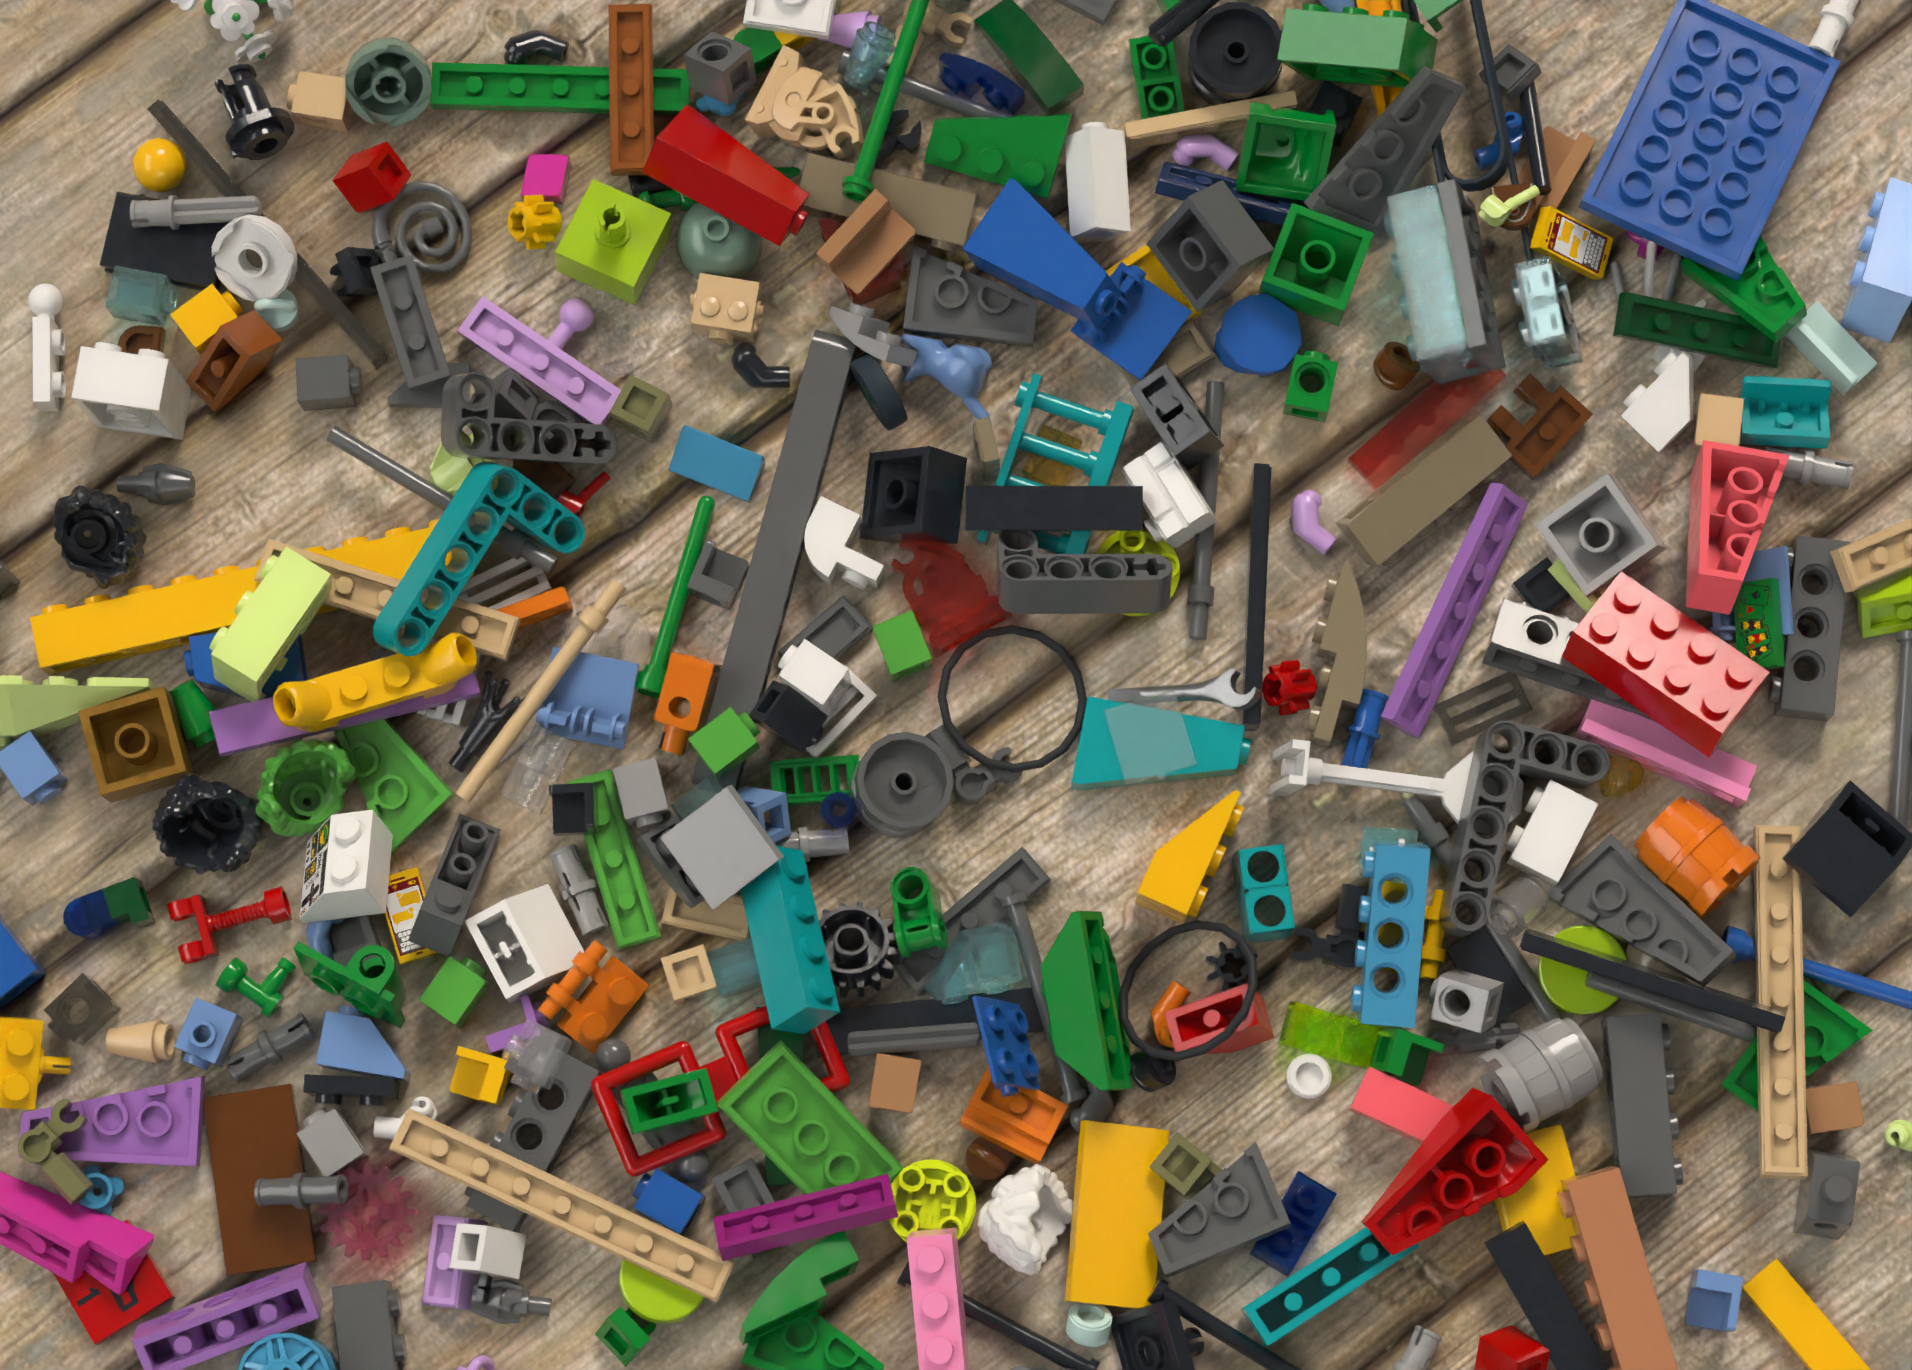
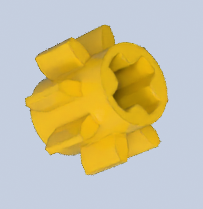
M524 195V202H515L514 208L509 212V232L516 239L517 243L525 242L527 250L545 249L546 242H555V237L561 231L562 218L560 211L554 206L553 201L544 202L543 195Z

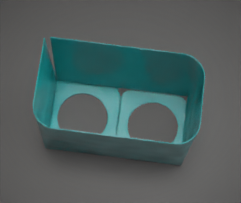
M1283 844L1237 850L1232 857V866L1244 938L1251 943L1288 938L1295 929ZM1257 852H1270L1279 862V872L1269 882H1258L1248 872V861ZM1263 896H1276L1285 905V917L1276 926H1264L1255 918L1254 906Z

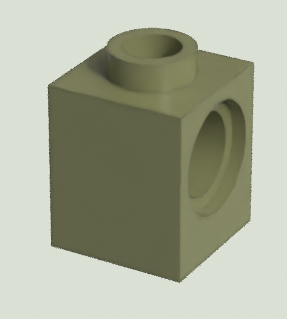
M630 374L610 410V415L615 425L653 443L673 405L668 393Z

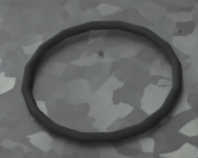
M1014 625L984 629L959 644L943 667L937 695L943 725L959 749L986 767L1009 772L1042 768L1066 753L1082 730L1087 704L1081 671L1066 649L1041 631ZM1006 634L1037 639L1059 654L1073 675L1079 700L1074 726L1062 744L1038 760L1015 764L988 758L968 745L951 721L946 698L951 671L963 653L985 638Z
M1201 920L1170 927L1149 941L1128 966L1119 992V1020L1130 1042L1150 1057L1180 1061L1204 1055L1230 1038L1248 1015L1258 987L1257 962L1247 941L1242 935L1223 923ZM1196 929L1221 932L1238 943L1248 962L1249 986L1241 1009L1223 1032L1202 1046L1179 1052L1155 1049L1137 1036L1128 1019V992L1135 972L1153 949L1174 935Z

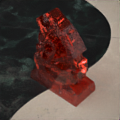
M912 539L901 540L899 550L911 552L914 556L913 560L908 564H902L893 558L891 567L896 573L904 576L902 587L905 599L910 604L918 625L930 634L929 646L935 658L958 647L959 644L978 632L993 628L1012 617V613L1004 610L999 605L998 595L989 596L986 590L987 585L980 574L975 575L970 566L965 562L963 554L940 542L934 543ZM915 581L922 584L923 593L919 596L914 589Z

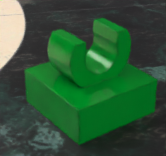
M620 1306L608 1316L595 1335L626 1367L651 1340L649 1336L655 1330L656 1324L651 1322L647 1327L640 1328L632 1319L636 1314L630 1308L624 1311Z

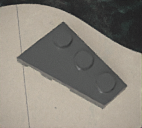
M913 245L903 333L1033 347L1038 308L1037 300L991 279L988 281L964 270V267L951 261L946 262L928 254L927 250Z

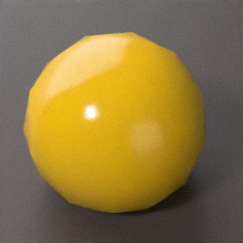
M162 138L149 139L139 147L133 158V172L136 180L146 190L160 193L169 192L180 185L186 176L187 161L183 150L171 140Z

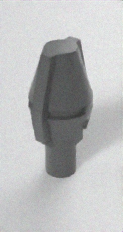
M164 463L144 466L143 472H139L138 475H119L116 483L119 493H138L139 496L148 498V502L160 505H170L194 498L195 478L192 476V472Z
M508 1279L492 1281L491 1288L486 1289L489 1292L487 1305L474 1301L478 1283H475L473 1286L471 1312L500 1324L519 1323L520 1317H527V1314L550 1316L552 1299L530 1296V1292L524 1291L523 1284Z

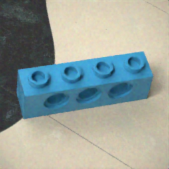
M1373 841L1372 851L1364 852L1362 877L1370 878L1368 896L1360 897L1358 921L1366 923L1364 941L1357 940L1355 948V967H1362L1360 985H1353L1351 993V1011L1358 1012L1357 1018L1361 1024L1415 1028L1431 851L1427 845ZM1390 878H1400L1405 883L1403 896L1395 901L1384 899L1381 893L1384 882ZM1393 922L1400 925L1401 936L1396 943L1383 945L1378 941V930L1383 924ZM1383 967H1391L1397 972V981L1394 986L1385 990L1375 987L1373 982L1375 973Z

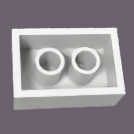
M103 342L95 343V348L81 346L71 398L97 427L183 440L192 389L170 360L165 359L164 353L151 349H139L138 354L121 352L122 348L120 346Z

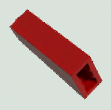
M686 105L657 136L642 171L644 174L778 246H781L790 233L795 236L799 234L809 214L803 210L809 197L807 192L689 105Z

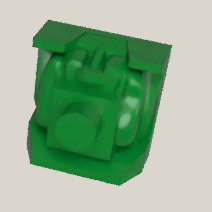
M1250 102L1239 157L1235 191L1305 201L1326 178L1336 130L1333 110H1327L1325 115L1286 108H1277L1272 111L1268 104Z

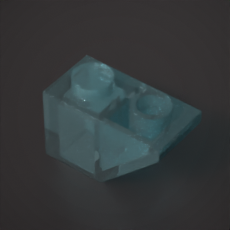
M998 922L960 931L926 982L927 993L936 1001L941 1000L942 1004H954L967 1000L968 993L984 990L985 994L1002 993L1011 989V983L1023 981L1013 929L1004 922Z

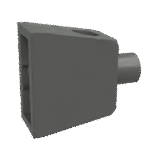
M1807 1148L1808 1177L1805 1180L1800 1179L1793 1233L1839 1240L1852 1225L1860 1162L1850 1155Z

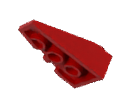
M1471 1088L1441 1118L1362 1220V1224L1391 1255H1395L1440 1232L1441 1227L1462 1216L1469 1217L1479 1212L1480 1207L1499 1197L1506 1198L1516 1193L1549 1159L1493 1096Z

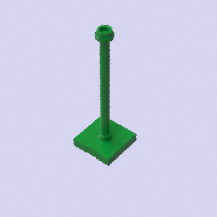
M930 0L911 1L853 176H845L843 178L842 187L844 189L842 194L854 202L863 203L875 189L869 180Z

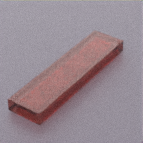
M1454 363L1348 458V462L1376 490L1455 424L1502 382L1506 374L1501 369L1489 372L1485 366L1473 369V363Z

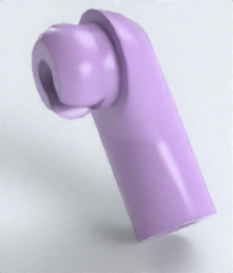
M1208 133L1184 135L1177 141L1178 147L1173 151L1174 160L1182 166L1188 167L1195 162L1196 158L1207 157L1227 172L1234 166L1240 156L1237 151Z

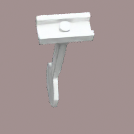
M1292 739L1273 751L1272 760L1282 761L1281 776L1283 778L1269 786L1270 795L1286 797L1303 788L1306 784L1319 785L1320 782L1433 796L1441 798L1442 805L1457 824L1459 823L1473 752H1471L1447 771L1444 778L1441 779L1323 763L1322 759L1309 757L1311 741ZM1484 776V790L1492 796H1498V782L1490 776ZM1519 776L1508 824L1521 814L1524 783ZM1475 818L1473 826L1475 833L1490 835V827L1486 821Z

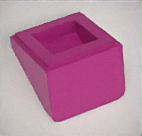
M529 154L520 196L524 198V195H543L546 202L553 201L557 204H564L572 164L570 157L555 154Z

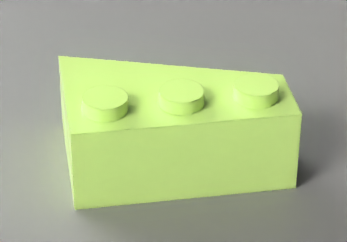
M285 547L279 557L272 555L261 570L259 577L263 580L254 593L248 590L242 596L234 611L238 616L229 629L224 626L220 628L209 647L212 650L211 658L215 680L250 702L265 699L266 694L262 693V687L275 669L282 671L288 661L284 657L298 635H304L332 589L330 573L288 547Z

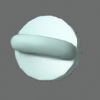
M287 289L274 299L266 300L268 298H263L255 301V311L275 332L288 330L298 320L300 313L298 301L292 292Z
M1076 1303L1068 1311L1066 1333L1070 1339L1082 1346H1103L1109 1339L1113 1316L1104 1305Z

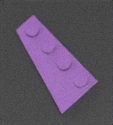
M205 1076L73 1102L63 1113L64 1121L67 1124L72 1123L80 1115L85 1116L88 1121L80 1131L67 1133L62 1138L64 1143L56 1149V1153L64 1152L74 1161L200 1166ZM53 1107L22 1113L20 1137L28 1130H33L43 1120L48 1122L51 1119Z

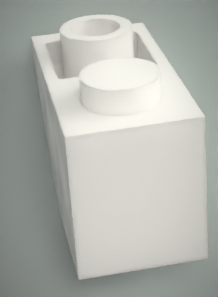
M1682 352L1678 357L1670 353L1654 370L1659 377L1647 389L1642 384L1639 385L1623 402L1628 409L1621 417L1658 452H1663L1694 420L1693 357L1687 352Z

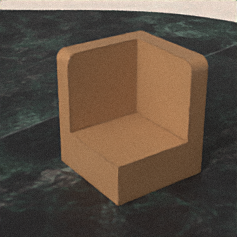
M877 1053L868 1105L869 1109L912 1113L917 1086L920 1081L922 1060Z
M1857 1081L1806 1089L1807 1137L1864 1125Z

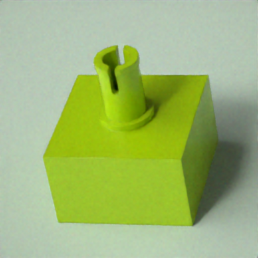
M592 179L555 250L557 272L635 306L672 235L671 213Z

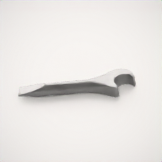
M1229 669L1213 679L1199 683L1108 689V700L1133 705L1209 701L1224 704L1235 710H1246L1258 702L1262 692L1258 688L1253 687L1247 694H1239L1236 689V682L1241 673L1235 669Z

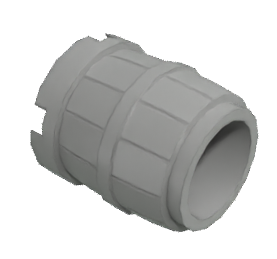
M1555 1018L1531 1030L1526 1029L1517 1038L1499 1050L1492 1048L1478 1056L1476 1060L1477 1067L1485 1064L1488 1072L1480 1077L1487 1094L1494 1097L1526 1134L1537 1128L1540 1121L1561 1111L1566 1112L1571 1109L1575 1103L1596 1090L1598 1083L1604 1078L1603 1069L1593 1046L1580 1027L1570 1018L1563 1020Z

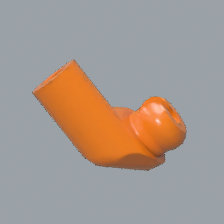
M1172 980L1151 1011L1155 1036L1161 1045L1169 1048H1174L1165 1012L1181 1007L1191 994L1190 990L1175 980Z

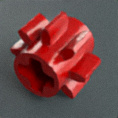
M1298 659L1282 661L1281 664L1270 665L1268 667L1270 673L1265 676L1262 683L1263 697L1268 706H1279V714L1281 716L1297 714L1298 711L1310 709L1309 701L1314 698L1317 691L1316 679L1311 669H1300Z

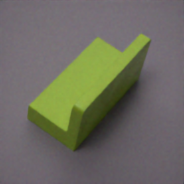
M1912 566L1852 591L1857 600V623L1862 638L1912 629Z

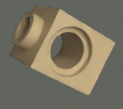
M299 71L297 83L290 84L287 94V109L291 110L297 124L348 132L352 107L346 97L345 78Z

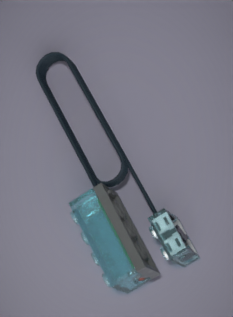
M1403 0L1405 12L1409 14V20L1420 23L1415 2L1413 0ZM1470 0L1499 141L1497 161L1487 174L1476 179L1464 180L1455 177L1450 173L1447 166L1440 131L1431 147L1438 186L1433 184L1388 196L1387 201L1390 212L1384 213L1386 231L1390 239L1395 238L1397 253L1391 254L1393 269L1397 279H1402L1405 291L1404 294L1399 295L1400 308L1404 319H1410L1412 335L1407 336L1408 350L1411 359L1420 363L1423 373L1428 372L1438 384L1486 373L1487 370L1490 372L1506 367L1476 209L1470 198L1463 194V190L1467 192L1483 191L1495 185L1504 176L1507 167L1511 184H1519L1481 0ZM1526 226L1524 229H1521L1527 261L1514 265L1517 279L1511 281L1515 303L1517 306L1522 305L1525 317L1524 321L1519 322L1523 344L1525 347L1530 346L1534 358H1540L1549 370L1583 362L1568 282L1563 274L1557 271L1556 265L1549 256L1534 259L1533 251L1530 249L1531 241L1528 226Z

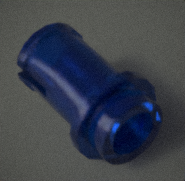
M834 792L823 800L821 814L826 823L832 828L850 826L856 815V805L848 794ZM835 805L846 809V813L840 817L833 816V807Z

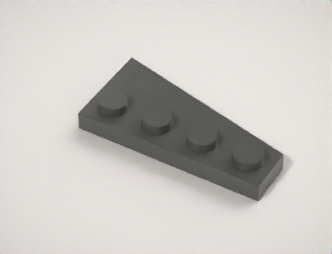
M1612 834L1607 836L1546 894L1550 901L1702 987H1705L1737 957L1735 952Z

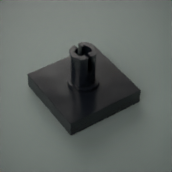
M1175 1298L1112 1317L1111 1330L1122 1370H1195L1191 1356H1199L1203 1353L1204 1342L1187 1344V1341L1202 1337L1196 1327L1183 1329Z

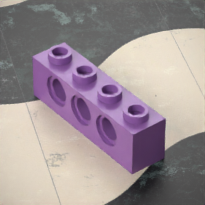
M304 1262L138 1324L132 1343L144 1370H181L254 1343L271 1334H278L318 1319L320 1317L322 1300L308 1265Z

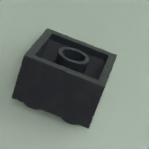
M931 446L870 453L860 538L920 546L957 544L967 458Z

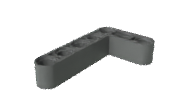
M1505 720L1494 723L1478 736L1439 912L1440 924L1448 934L1454 937L1467 936L1480 929L1488 919L1518 774L1548 782L1551 779L1563 786L1584 789L1601 780L1610 768L1609 756L1602 746L1593 742ZM1493 734H1499L1507 740V754L1500 753L1493 747ZM1535 745H1541L1549 751L1551 756L1549 765L1542 764L1536 759L1534 754ZM1578 756H1583L1591 762L1593 767L1591 776L1581 773L1578 769ZM1484 776H1490L1498 782V796H1492L1484 790ZM1475 818L1482 819L1489 825V839H1483L1475 833L1473 828ZM1466 861H1472L1480 867V882H1474L1466 876L1464 871ZM1457 904H1463L1471 910L1472 922L1470 925H1465L1457 919L1455 915Z

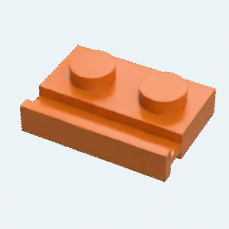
M988 1065L960 1119L959 1126L1034 1164H1040L1069 1105L1039 1090L1018 1088L1019 1093L1016 1095L1002 1097L1000 1090L995 1089Z

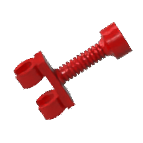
M283 886L264 891V898L260 903H252L247 905V907L231 909L230 912L228 910L226 913L221 912L213 916L209 915L205 897L200 894L167 904L170 919L174 920V922L187 920L195 916L197 919L202 940L178 946L181 963L184 962V964L219 956L214 936L216 930L232 928L233 925L236 927L242 925V923L246 924V922L257 921L259 918L263 919V917L270 919L273 925L292 920L289 900Z

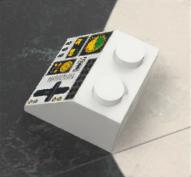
M374 810L331 815L307 841L300 920L302 923L386 913L393 834Z

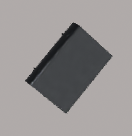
M117 192L100 261V266L105 267L104 271L106 273L203 291L213 284L218 292L220 291L221 281L218 279L214 269L217 265L215 263V255L212 257V245L217 233L229 222L181 224L179 229L174 230L170 226L133 228L132 221L136 220H130L131 201L161 199L146 197L145 194L136 195Z

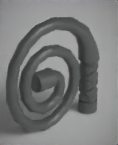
M414 181L405 184L394 200L378 206L373 215L372 240L374 250H377L376 252L383 263L398 259L387 230L389 212L404 195L417 191L433 192L450 202L462 223L463 240L458 253L445 263H424L415 257L407 246L405 235L407 224L420 212L433 211L440 214L448 227V239L444 245L438 248H431L425 244L423 238L425 236L432 238L445 231L438 216L422 223L423 226L415 232L414 241L417 249L423 255L435 258L447 255L458 240V225L455 216L446 206L433 201L419 202L408 208L397 224L395 239L402 256L412 254L418 270L436 274L454 270L467 257L473 240L471 219L464 204L454 192L438 183Z

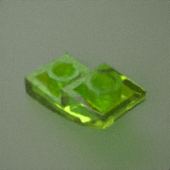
M1290 1001L1278 1044L1366 1070L1370 1067L1382 1027L1361 1024L1358 1019L1343 1014H1333L1297 1001Z

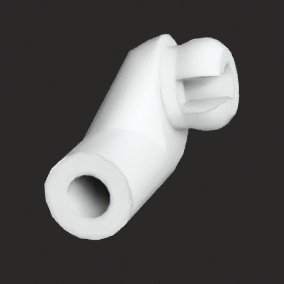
M420 1096L411 1102L412 1106L410 1109L433 1120L436 1119L437 1110L431 1099ZM406 1112L400 1118L376 1116L373 1131L374 1138L393 1140Z

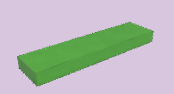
M608 769L569 781L568 784L593 783L598 790L599 834L584 835L618 950L622 951L661 939L660 930L628 824L624 817L612 771Z

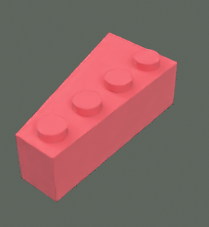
M1703 440L1690 477L1686 607L1730 615L1790 455Z

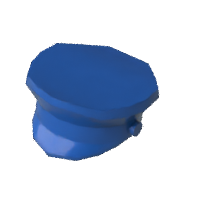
M1266 293L1247 296L1237 301L1224 313L1221 328L1216 333L1214 352L1225 367L1238 373L1266 377L1283 372L1293 361L1295 354H1297L1303 344L1297 314L1288 306Z

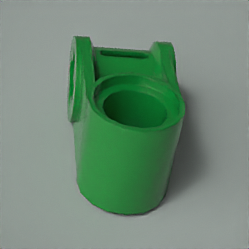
M906 867L894 875L890 890L895 916V937L902 957L904 959L909 958L915 951L938 947L940 950L947 949L949 943L948 934L942 915L938 890L921 869ZM923 888L922 893L918 897L908 899L909 894L913 890Z

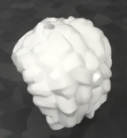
M1035 1164L1031 1168L1024 1167L1015 1175H1008L1001 1179L992 1190L991 1195L993 1198L980 1209L977 1224L980 1228L979 1235L984 1242L988 1243L989 1251L1016 1271L1024 1272L1029 1276L1040 1272L1041 1264L1047 1260L1046 1254L1049 1252V1249L1058 1245L1057 1235L1063 1234L1067 1229L1065 1224H1069L1072 1221L1073 1200L1068 1199V1192L1064 1189V1183L1057 1179V1174L1051 1172L1047 1167Z

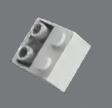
M549 884L504 899L465 920L505 999L510 1004L519 1001L520 996L530 995L564 977L574 964L571 961L579 951L585 952Z

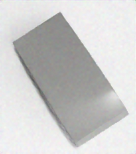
M852 302L848 310L831 306L829 315L835 325L861 350L885 362L913 367L917 351L901 346L903 337L888 333L890 323L873 318L875 309Z

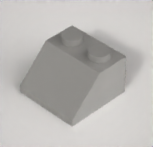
M1608 473L1536 525L1586 597L1608 587L1620 572L1629 576L1667 549V546L1620 479Z

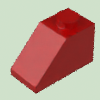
M1246 983L1165 1012L1175 1052L1202 1046L1223 1032L1241 1009L1249 984ZM1257 991L1248 1015L1231 1037L1206 1054L1233 1053L1274 1038L1264 999Z

